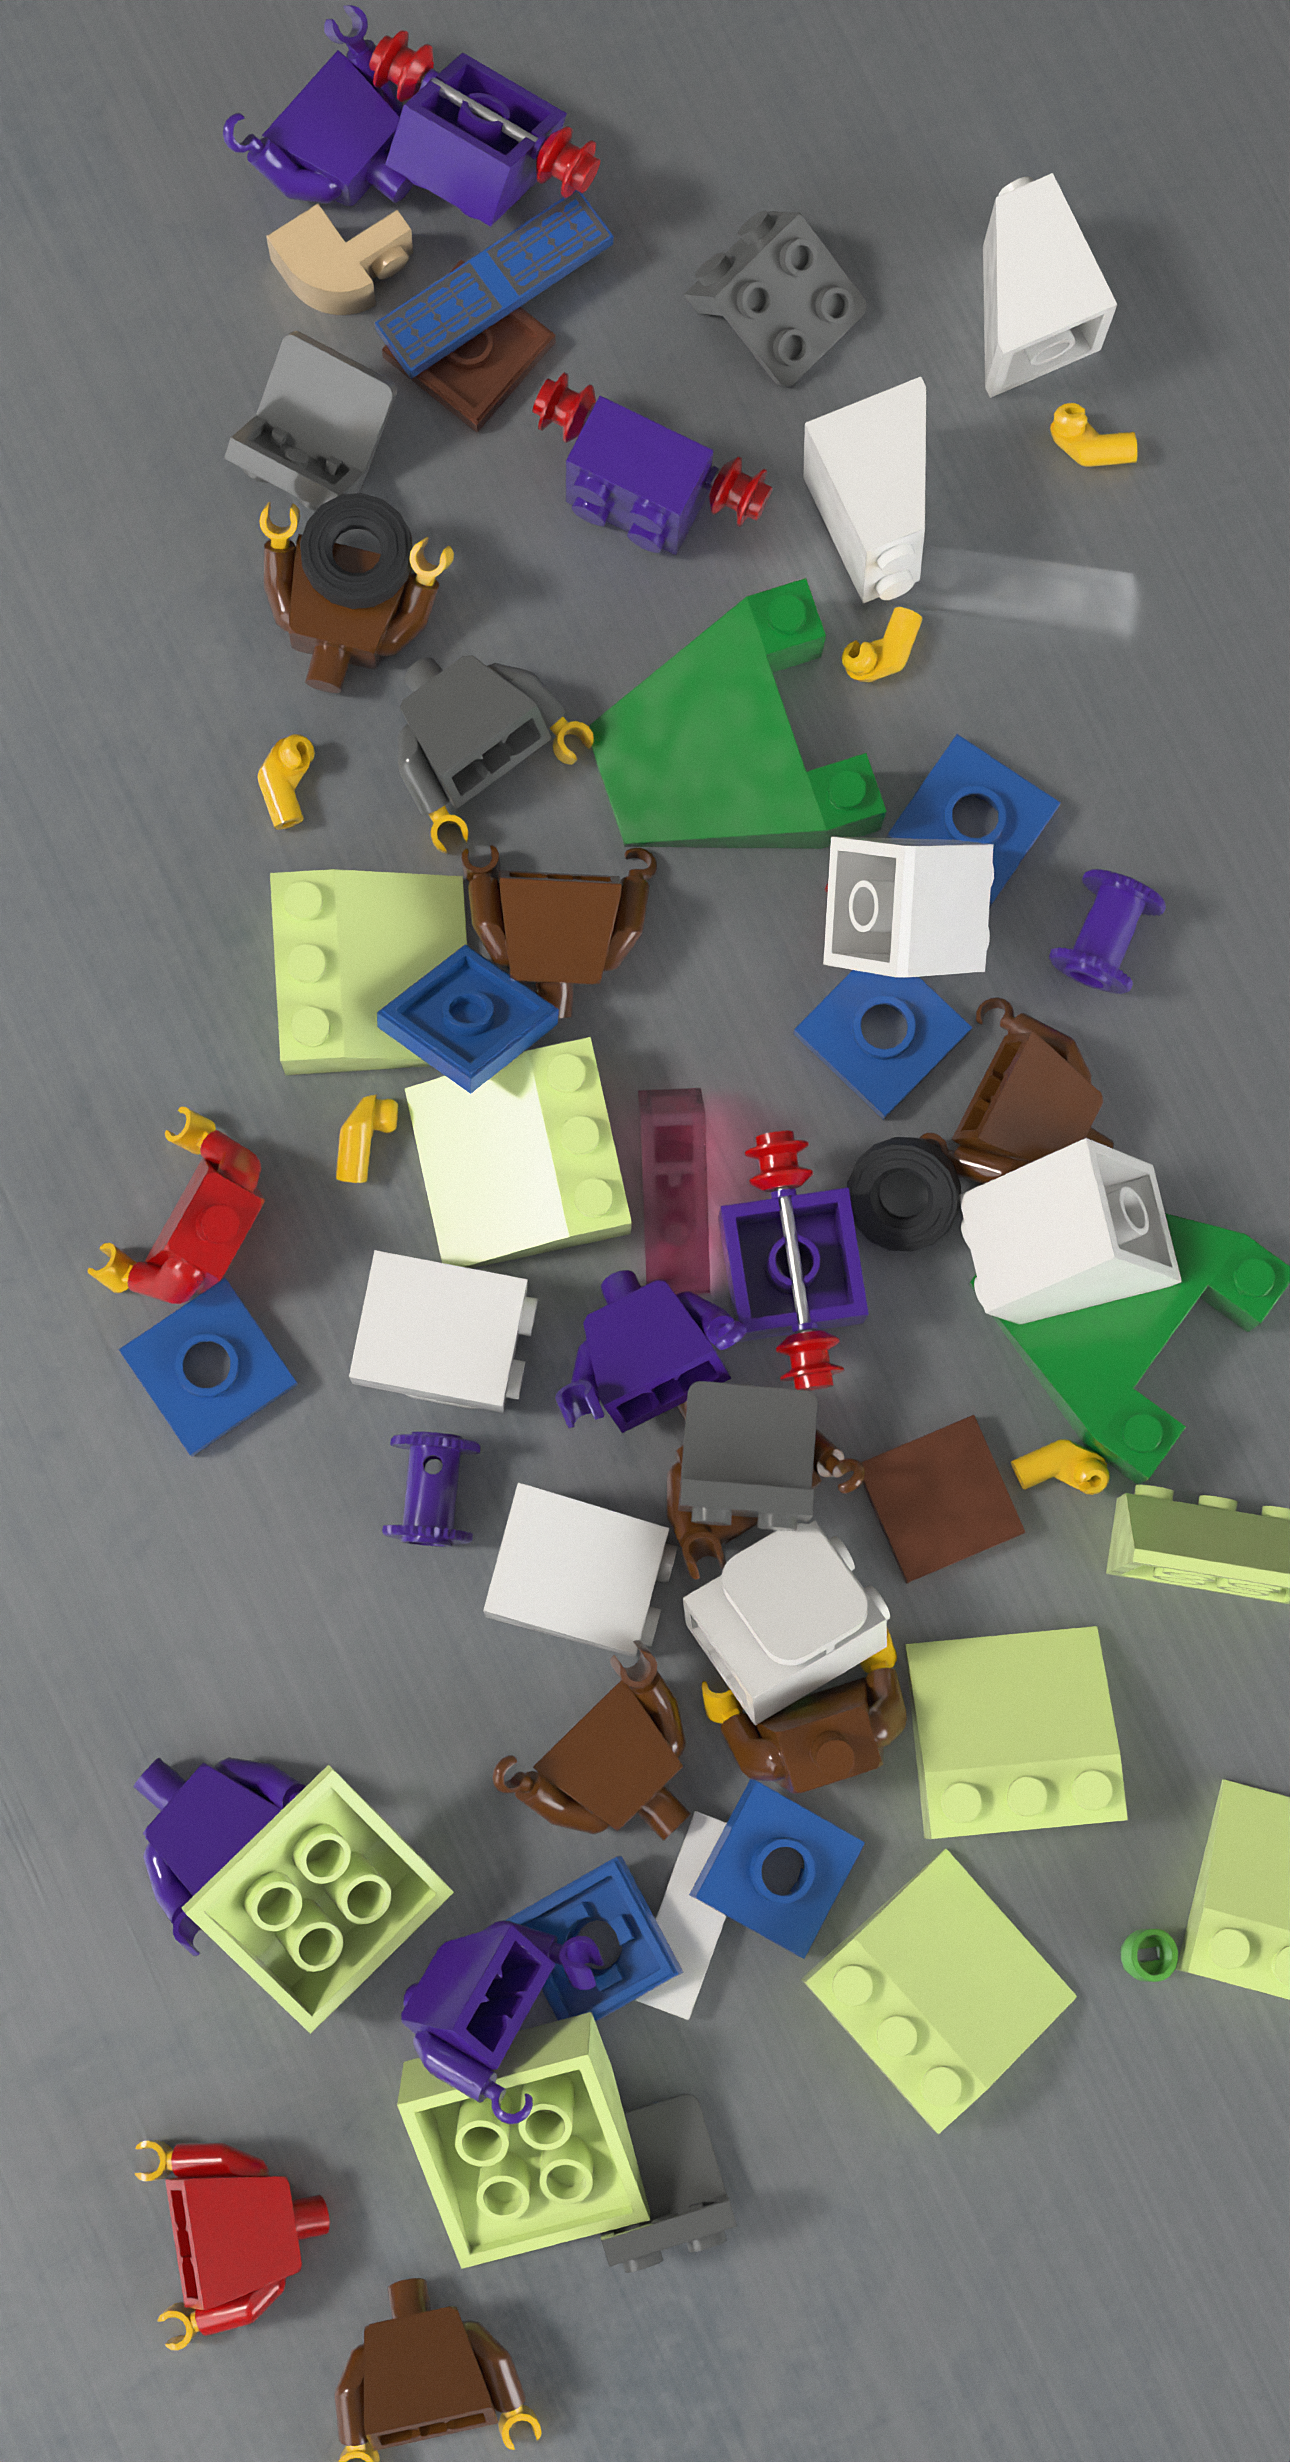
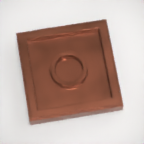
M460 260L450 272H452L465 262L463 260ZM519 307L412 379H410L386 345L382 349V356L478 433L556 343V335L522 307Z
M971 1415L861 1462L865 1468L863 1486L906 1584L1026 1533L975 1415Z

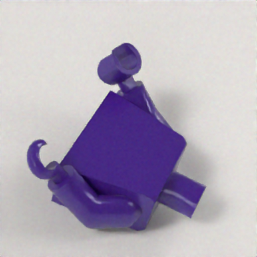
M346 5L343 6L344 10L352 20V30L348 36H344L341 33L339 26L333 19H326L324 24L325 34L332 42L346 44L349 49L346 56L337 50L262 134L261 139H258L254 134H249L240 144L235 140V124L245 119L241 113L231 115L224 124V142L234 152L244 153L249 151L247 155L248 162L289 199L325 204L337 201L344 206L351 207L357 203L371 186H374L392 202L398 203L407 195L414 184L407 177L385 164L404 105L403 102L397 99L398 87L395 83L389 81L381 88L373 85L375 72L369 68V63L376 45L372 40H364L363 38L368 29L367 17L359 7Z
M622 1270L606 1277L600 1286L607 1305L588 1314L584 1319L583 1325L587 1340L578 1347L571 1383L561 1388L556 1394L555 1399L569 1429L575 1427L576 1420L586 1414L592 1413L595 1420L603 1418L605 1414L599 1403L601 1400L602 1405L619 1430L624 1433L686 1402L689 1388L695 1382L724 1383L732 1379L712 1344L719 1350H725L733 1346L745 1336L746 1325L743 1322L735 1321L725 1309L691 1291L674 1294L665 1280H655L641 1287L633 1271Z
M158 1757L133 1786L134 1789L160 1810V1813L143 1832V1835L149 1842L145 1848L143 1859L154 1897L173 1924L175 1940L193 1956L200 1954L193 1945V1939L201 1928L185 1914L182 1907L306 1787L303 1783L271 1763L231 1757L219 1761L215 1766L203 1762L186 1781Z
M502 1920L494 1922L481 1932L446 1941L441 1945L421 1980L410 1985L406 1990L403 2002L404 2010L401 2013L402 2023L415 2034L413 2039L414 2048L428 2072L479 2103L489 2098L492 2111L501 2122L517 2124L524 2121L530 2115L533 2108L532 2096L525 2093V2105L521 2111L515 2114L504 2112L501 2109V2102L506 2094V2089L496 2083L497 2074L492 2070L498 2069L555 1963L563 1966L567 1979L574 1988L588 1990L595 1986L596 1981L593 1973L584 1964L592 1963L597 1966H603L604 1963L597 1945L587 1936L570 1938L562 1945L557 1943V1936Z

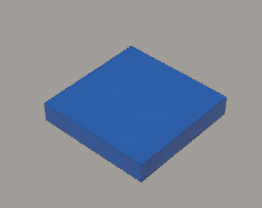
M465 944L377 1012V1027L471 1094L557 1026L559 1009L519 981L511 978L505 971Z

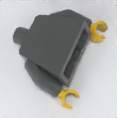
M473 655L462 656L444 670L433 658H421L406 672L405 683L413 693L403 699L399 707L407 722L398 734L399 773L421 815L428 814L433 822L431 827L433 845L444 854H447L443 843L438 839V831L443 825L448 823L457 825L461 829L466 843L468 842L469 835L466 823L460 817L449 814L445 806L449 800L458 809L550 741L552 738L548 728L555 735L552 745L553 752L557 759L564 764L572 765L577 761L573 751L569 750L564 743L565 735H576L588 749L593 745V732L590 727L583 722H568L563 716L566 709L531 671L498 663L486 666Z

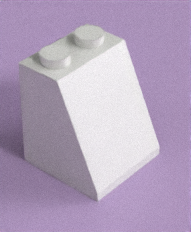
M1053 173L1035 181L1030 176L1022 177L1005 186L995 199L983 244L985 388L990 398L1100 351L1117 307L1114 296Z
M922 377L805 423L803 478L862 603L878 597L882 600L897 598L908 592L915 582L920 581L925 533L926 385Z
M831 837L823 965L891 977H920L985 972L986 950L990 942L988 919L990 890L994 880V867L992 863L994 844L944 839Z
M1085 1138L959 1195L963 1213L961 1231L965 1242L971 1249L977 1275L974 1281V1288L986 1314L1017 1324H1024L1171 1287L1182 1282L1153 1165Z
M518 1483L483 1610L485 1617L635 1657L638 1648L633 1641L640 1640L644 1645L652 1646L661 1609L649 1606L655 1581L668 1584L678 1546L666 1543L669 1532L667 1527Z

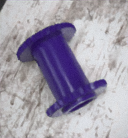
M1092 869L1085 872L1082 883L1093 894H1096V898L1086 916L1073 949L1065 947L1054 948L1049 954V959L1052 965L1060 972L1085 986L1110 993H1126L1132 988L1133 981L1119 968L1135 933L1141 914L1160 916V914L1164 913L1166 904L1156 891L1131 877L1108 870Z
M411 1432V1434L393 1436L390 1442L391 1446L409 1450L402 1525H384L382 1528L383 1534L386 1537L401 1539L402 1543L423 1546L452 1547L453 1544L470 1543L473 1539V1533L454 1529L460 1457L465 1454H479L481 1446L475 1441L462 1439L461 1436L447 1433ZM430 1460H439L443 1466L439 1473L429 1474L425 1471L426 1464Z

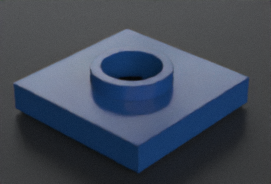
M956 734L886 838L944 839L994 844L992 860L994 880L990 890V909L1059 808L1061 802ZM976 795L975 798L988 802L998 812V823L989 835L981 838H970L963 835L955 827L952 820V811L955 804L962 797Z
M852 970L794 1029L793 1034L884 1120L971 1032L972 1027L920 977H891ZM880 1004L890 1005L891 1008L901 1013L906 1020V1036L894 1048H875L862 1035V1017L873 1006Z
M226 1278L118 1349L191 1457L298 1385ZM201 1342H214L221 1345L227 1351L230 1358V1371L227 1378L220 1385L213 1388H200L193 1385L186 1378L183 1371V1361L186 1353L194 1345Z
M750 1779L689 1896L796 1956L805 1959L865 1842L764 1784ZM780 1847L795 1849L802 1855L804 1860V1869L800 1868L798 1880L789 1890L791 1893L788 1895L772 1893L765 1886L762 1879V1866L765 1858L770 1852Z
M622 1856L609 1860L506 1919V1921L557 1936V1943L562 1945L570 1938L578 1936L581 1929L588 1923L596 1920L607 1922L616 1932L619 1946H622L618 1960L611 1967L605 1969H594L586 1965L591 1969L596 1981L593 1988L588 1990L574 1988L569 1983L563 1966L555 1963L542 1987V1991L558 2021L592 2012L594 2020L597 2022L684 1973Z

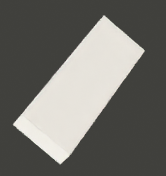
M697 1811L693 1813L655 1918L684 1973L636 1999L638 2002L689 2020L726 1919L725 1915L689 1896L727 1824L724 1821Z

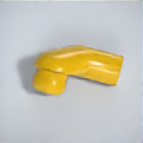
M1076 403L1063 404L1054 412V420L1050 424L1052 438L1079 465L1092 467L1136 463L1137 439L1135 432L1099 434L1087 422L1088 418L1085 415V409Z
M895 607L883 638L871 642H863L861 645L857 640H854L844 648L841 659L847 674L860 682H872L900 672L908 660L923 619L922 616L913 610Z
M292 734L280 739L273 746L258 772V783L276 830L293 827L304 820L294 790L313 761L315 751L312 742L301 734Z
M377 1094L363 1097L340 1130L336 1169L337 1180L352 1183L367 1182L371 1138L374 1130L390 1133L397 1127L399 1106L395 1100L377 1099Z
M1059 1439L1011 1461L1015 1476L1023 1490L1054 1477L1085 1494L1094 1495L1102 1492L1107 1487L1110 1479L1107 1463L1102 1456L1068 1439Z

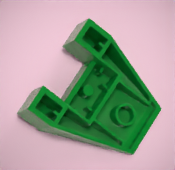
M806 578L746 596L589 725L593 732V745L591 749L624 847L822 849L831 846V837H860L881 830L887 811L867 753L806 772L773 676L774 672L822 657L826 634Z
M1165 1213L1182 1282L1171 1287L1024 1324H1017L992 1316L1086 1448L1098 1453L1104 1458L1105 1462L1137 1485L1145 1482L1152 1476L1186 1426L1139 1393L1134 1387L1197 1300L1201 1298L1243 1330L1250 1332L1262 1323L1290 1284V1266L1244 1233ZM975 1274V1276L972 1278V1280L969 1282V1285H970V1287L973 1289L974 1292H975L974 1281H975V1278L977 1277L976 1274Z

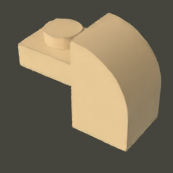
M316 204L266 236L270 259L294 294L308 306L333 315L356 314L376 306L372 279L378 277L383 280L393 276L407 264L409 256L413 254L411 228L398 210L345 242L320 205Z

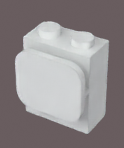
M375 1250L349 1374L352 1384L402 1393L411 1398L456 1407L485 1409L504 1413L506 1398L518 1400L520 1396L526 1361L515 1360V1352L519 1334L531 1337L538 1298L527 1297L528 1279Z
M816 1521L810 1524L797 1523V1531H775L733 1556L726 1563L721 1576L683 1597L686 1626L754 1725L759 1724L887 1647L886 1621L890 1619V1612L885 1601L872 1585L863 1588L852 1572L855 1569V1565L846 1546L837 1536L828 1539Z

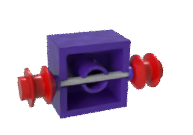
M405 30L399 31L393 38L386 35L378 43L369 63V68L375 72L373 85L381 88L391 81L398 85L397 99L400 102L407 101L403 106L385 165L407 177L414 185L431 191L458 207L465 215L478 219L491 227L536 182L544 184L552 177H555L562 181L561 196L568 198L575 190L584 193L594 180L600 166V159L594 156L596 142L590 140L581 148L572 143V128L569 126L562 128L567 116L566 112L463 52L438 73L433 69L432 46L425 44L417 51L412 50L408 47L409 33Z
M566 372L562 373L556 382L549 378L546 379L534 402L532 413L540 416L538 430L543 431L551 423H555L563 427V442L568 443L577 438L566 459V502L572 505V511L591 524L604 526L608 522L628 532L627 537L630 541L649 552L660 553L661 549L677 555L709 491L711 513L716 515L724 507L736 511L738 527L744 524L747 517L758 521L772 493L773 487L764 483L767 475L766 469H762L754 477L742 472V458L739 456L725 463L721 470L716 466L712 467L714 450L607 398L599 396L596 402L594 386L591 384L579 393L570 389L569 375Z
M790 1130L761 1134L755 1137L756 1147L745 1151L746 1157L759 1160L761 1171L749 1180V1184L764 1192H772L770 1193L771 1199L721 1206L718 1215L733 1319L746 1325V1334L739 1342L790 1335L775 1348L777 1353L790 1356L792 1369L780 1377V1381H794V1387L797 1390L813 1391L834 1386L832 1375L844 1372L845 1370L842 1366L830 1363L828 1350L840 1343V1339L824 1330L863 1324L869 1315L849 1188L797 1195L795 1188L801 1187L813 1175V1170L801 1167L798 1164L797 1154L809 1146L808 1141L795 1140L794 1132Z

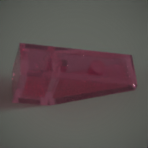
M701 1088L638 1090L646 1285L655 1280H665L674 1294L691 1291L695 1294L710 1293L706 1120Z

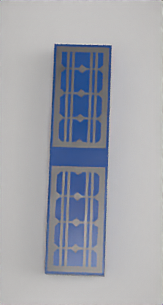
M575 190L568 198L563 197L376 321L375 330L410 379H412L612 246L614 236L584 195Z

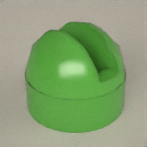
M1137 1930L1128 1935L1120 1947L1123 1969L1139 1981H1163L1174 1972L1177 1966V1946L1173 1938L1163 1930ZM1156 1947L1158 1959L1138 1960L1137 1952L1139 1949Z

